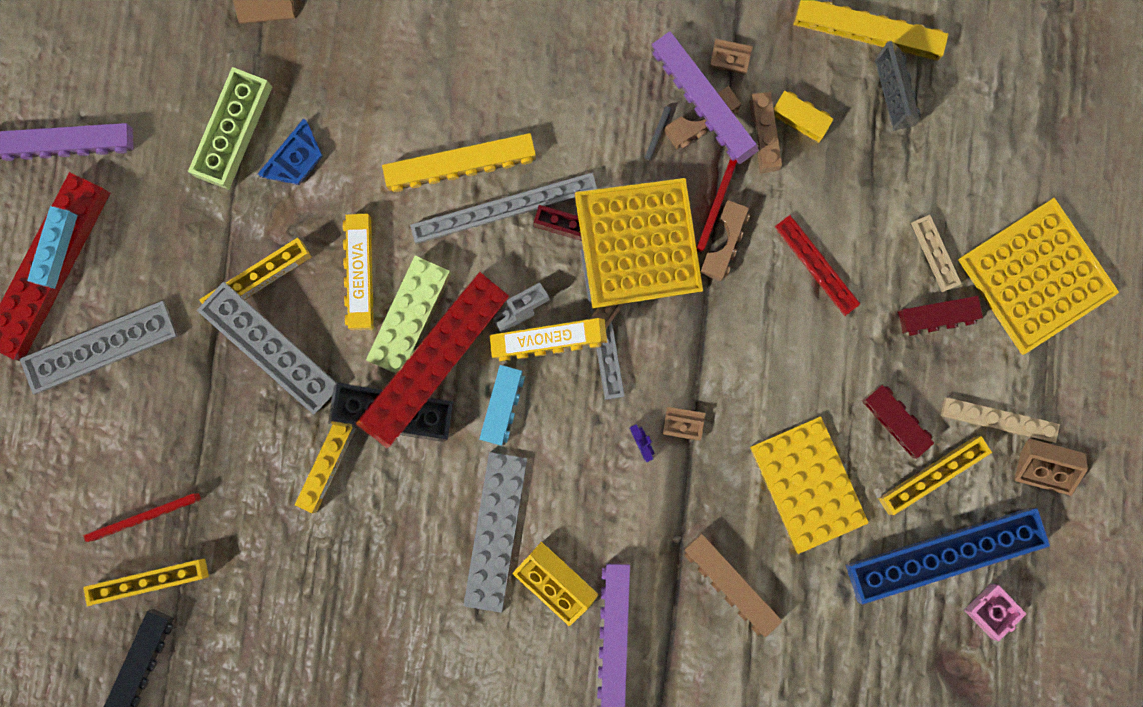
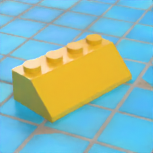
M542 542L512 573L568 626L574 623L599 595Z

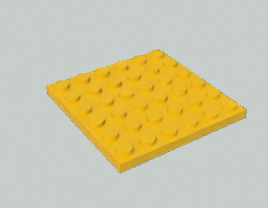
M686 178L574 193L592 308L703 291Z
M1055 198L1049 200L958 259L1022 355L1119 293Z

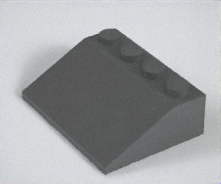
M888 41L876 57L875 63L893 131L916 126L920 122L921 113L919 108H916V94L911 89V75L906 70V57L904 54L902 55L901 49L894 42Z

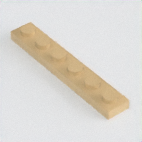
M947 397L944 398L941 417L1051 443H1056L1060 426L1057 423Z

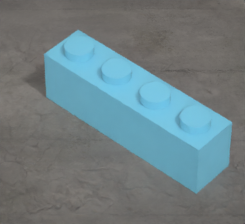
M50 206L27 281L53 289L56 288L78 215Z
M502 365L499 366L479 440L503 446L504 442H508L510 432L507 431L508 425L513 424L515 413H512L514 405H518L520 395L517 394L518 388L523 387L525 380L521 370Z

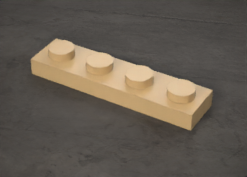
M931 215L912 222L911 225L941 291L944 292L961 285V281Z

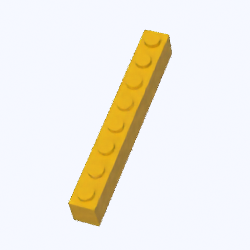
M800 0L793 23L796 26L884 47L888 41H892L904 53L939 61L944 55L948 33H944L941 29H928L921 24L912 25L904 20L888 19L885 15H871L868 11H855L848 6L839 7L828 1Z
M531 133L388 163L382 165L387 189L389 191L392 190V192H400L405 187L418 188L424 183L437 184L442 179L456 180L461 175L474 176L477 175V172L484 170L485 172H493L498 167L511 168L517 163H522L523 165L530 164L533 160H536Z

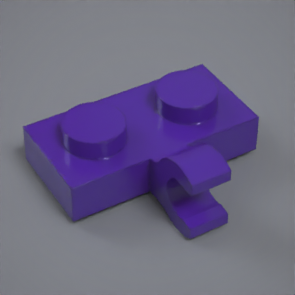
M636 424L629 429L645 462L653 460L652 455L655 453L650 445L652 443L650 437H646L642 426L638 428Z

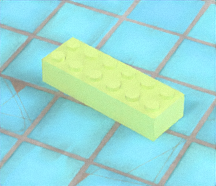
M234 67L231 68L188 170L194 177L225 189H230L271 92L272 86L267 80Z
M414 256L367 356V361L395 374L419 346L452 275L449 270Z

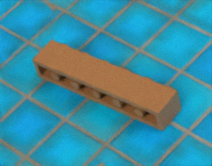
M701 533L684 548L686 551L684 556L691 563L695 561L698 564L699 568L697 570L704 578L710 577L713 581L711 585L718 593L722 591L726 595L725 601L731 607L735 605L740 610L737 614L745 622L749 620L753 624L750 628L758 636L762 634L766 638L783 622Z

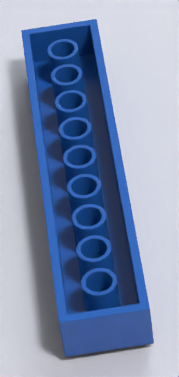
M1027 508L846 564V568L857 602L863 605L1050 547L1038 509Z

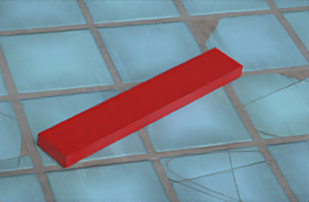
M731 158L729 159L698 242V252L702 253L706 247L737 164L736 159L734 161Z
M791 215L775 226L778 233L844 316L860 305V302Z
M199 493L190 494L83 535L85 542L99 540L201 500Z

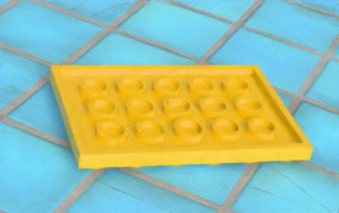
M821 416L750 447L797 554L869 523Z

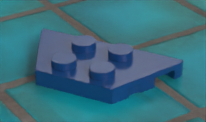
M304 118L259 171L258 175L261 178L300 185L321 160L323 155L308 122Z

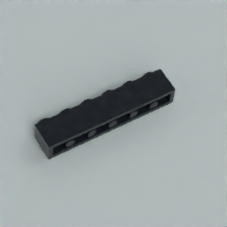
M155 609L146 612L104 707L138 706L141 700L139 695L149 683L148 675L157 665L156 658L158 653L163 651L166 644L164 640L174 627V624H172L173 617Z

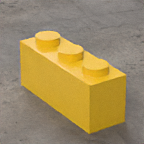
M784 90L774 107L775 118L818 143L834 120L828 112L817 110L812 103L798 99V96L790 91L786 92Z

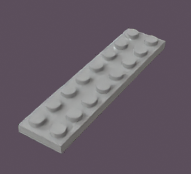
M223 282L197 309L203 317L313 415L333 395L334 385L337 382L226 282Z
M161 301L20 359L32 394L37 395L178 337L166 303Z
M489 452L464 607L502 613L527 458Z

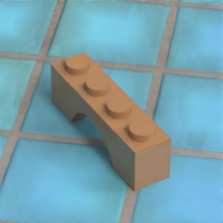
M728 86L718 92V94L736 116L739 113L738 110L741 107V103ZM681 116L667 125L664 132L677 150L680 147L682 149L688 147L694 138L698 137L700 139L708 133V128L705 125V119L694 122Z
M771 92L752 94L749 103L751 117L755 123L757 133V157L760 174L776 172L782 167Z
M729 200L726 201L719 222L727 231V244L718 252L707 253L700 270L701 275L720 282L723 277L727 278L731 268L728 267L729 260H733L737 249H734L736 242L740 243L744 233L741 231L742 225H746L750 214H747L748 207Z

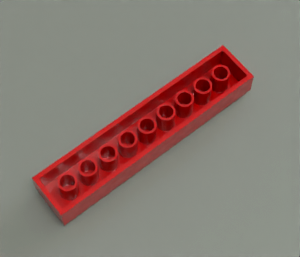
M71 172L68 173L52 207L70 211L78 216L56 288L53 289L27 281L46 221L45 217L0 303L1 354L18 361L26 357L111 194L109 191Z
M481 272L475 275L356 424L384 447H390L501 308L509 295Z

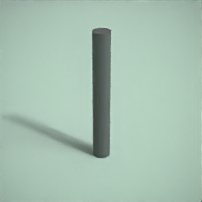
M668 106L664 108L644 157L649 161L653 158L672 111V108Z

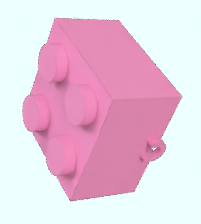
M993 583L985 588L964 609L991 639L998 642L1009 631H1014L1016 629L1015 625L1026 615L999 585Z

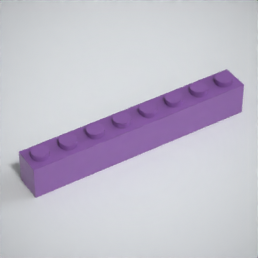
M671 31L652 44L654 52H652L653 56L658 62L660 60L663 62L664 66L662 67L667 75L672 74L675 78L673 82L679 90L681 88L684 90L685 93L683 95L688 103L693 102L696 106L694 110L700 118L702 116L705 118V125L709 131H715L718 135L715 138L721 146L725 145L728 151L726 152L731 160L734 161L736 159L741 164L758 152L757 144Z
M127 123L0 131V159L5 161H12L14 158L19 157L30 160L35 156L52 158V155L60 157H70V154L88 156L89 153L106 155L112 151L123 154L127 153L128 150H133V128Z
M606 563V568H602V579H605V587H601V599H605V605L600 610V619H604V627H600V639H603V647L599 646V659H602V666H598V678L602 679V686H598L597 698L601 699V706L597 707H625L629 564Z

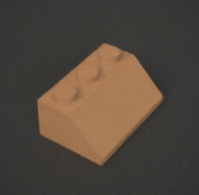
M233 0L239 24L295 19L294 0Z
M1028 439L1020 453L1015 481L1072 496L1088 470L1086 454Z

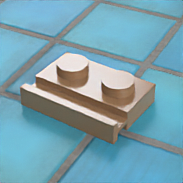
M715 39L709 67L746 75L753 46Z
M667 407L662 434L701 441L705 413Z

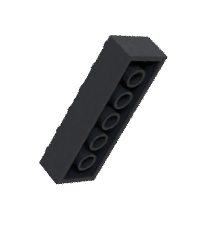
M337 382L333 389L328 424L362 429L356 422L382 390ZM428 398L400 435L439 442L448 440L453 402Z

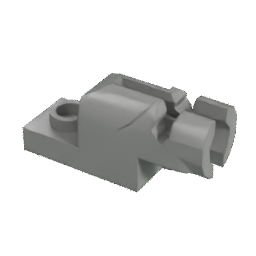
M538 283L506 300L508 307L497 312L492 318L495 326L499 328L500 333L509 331L511 327H516L523 321L533 317V309L549 301V296L542 285Z

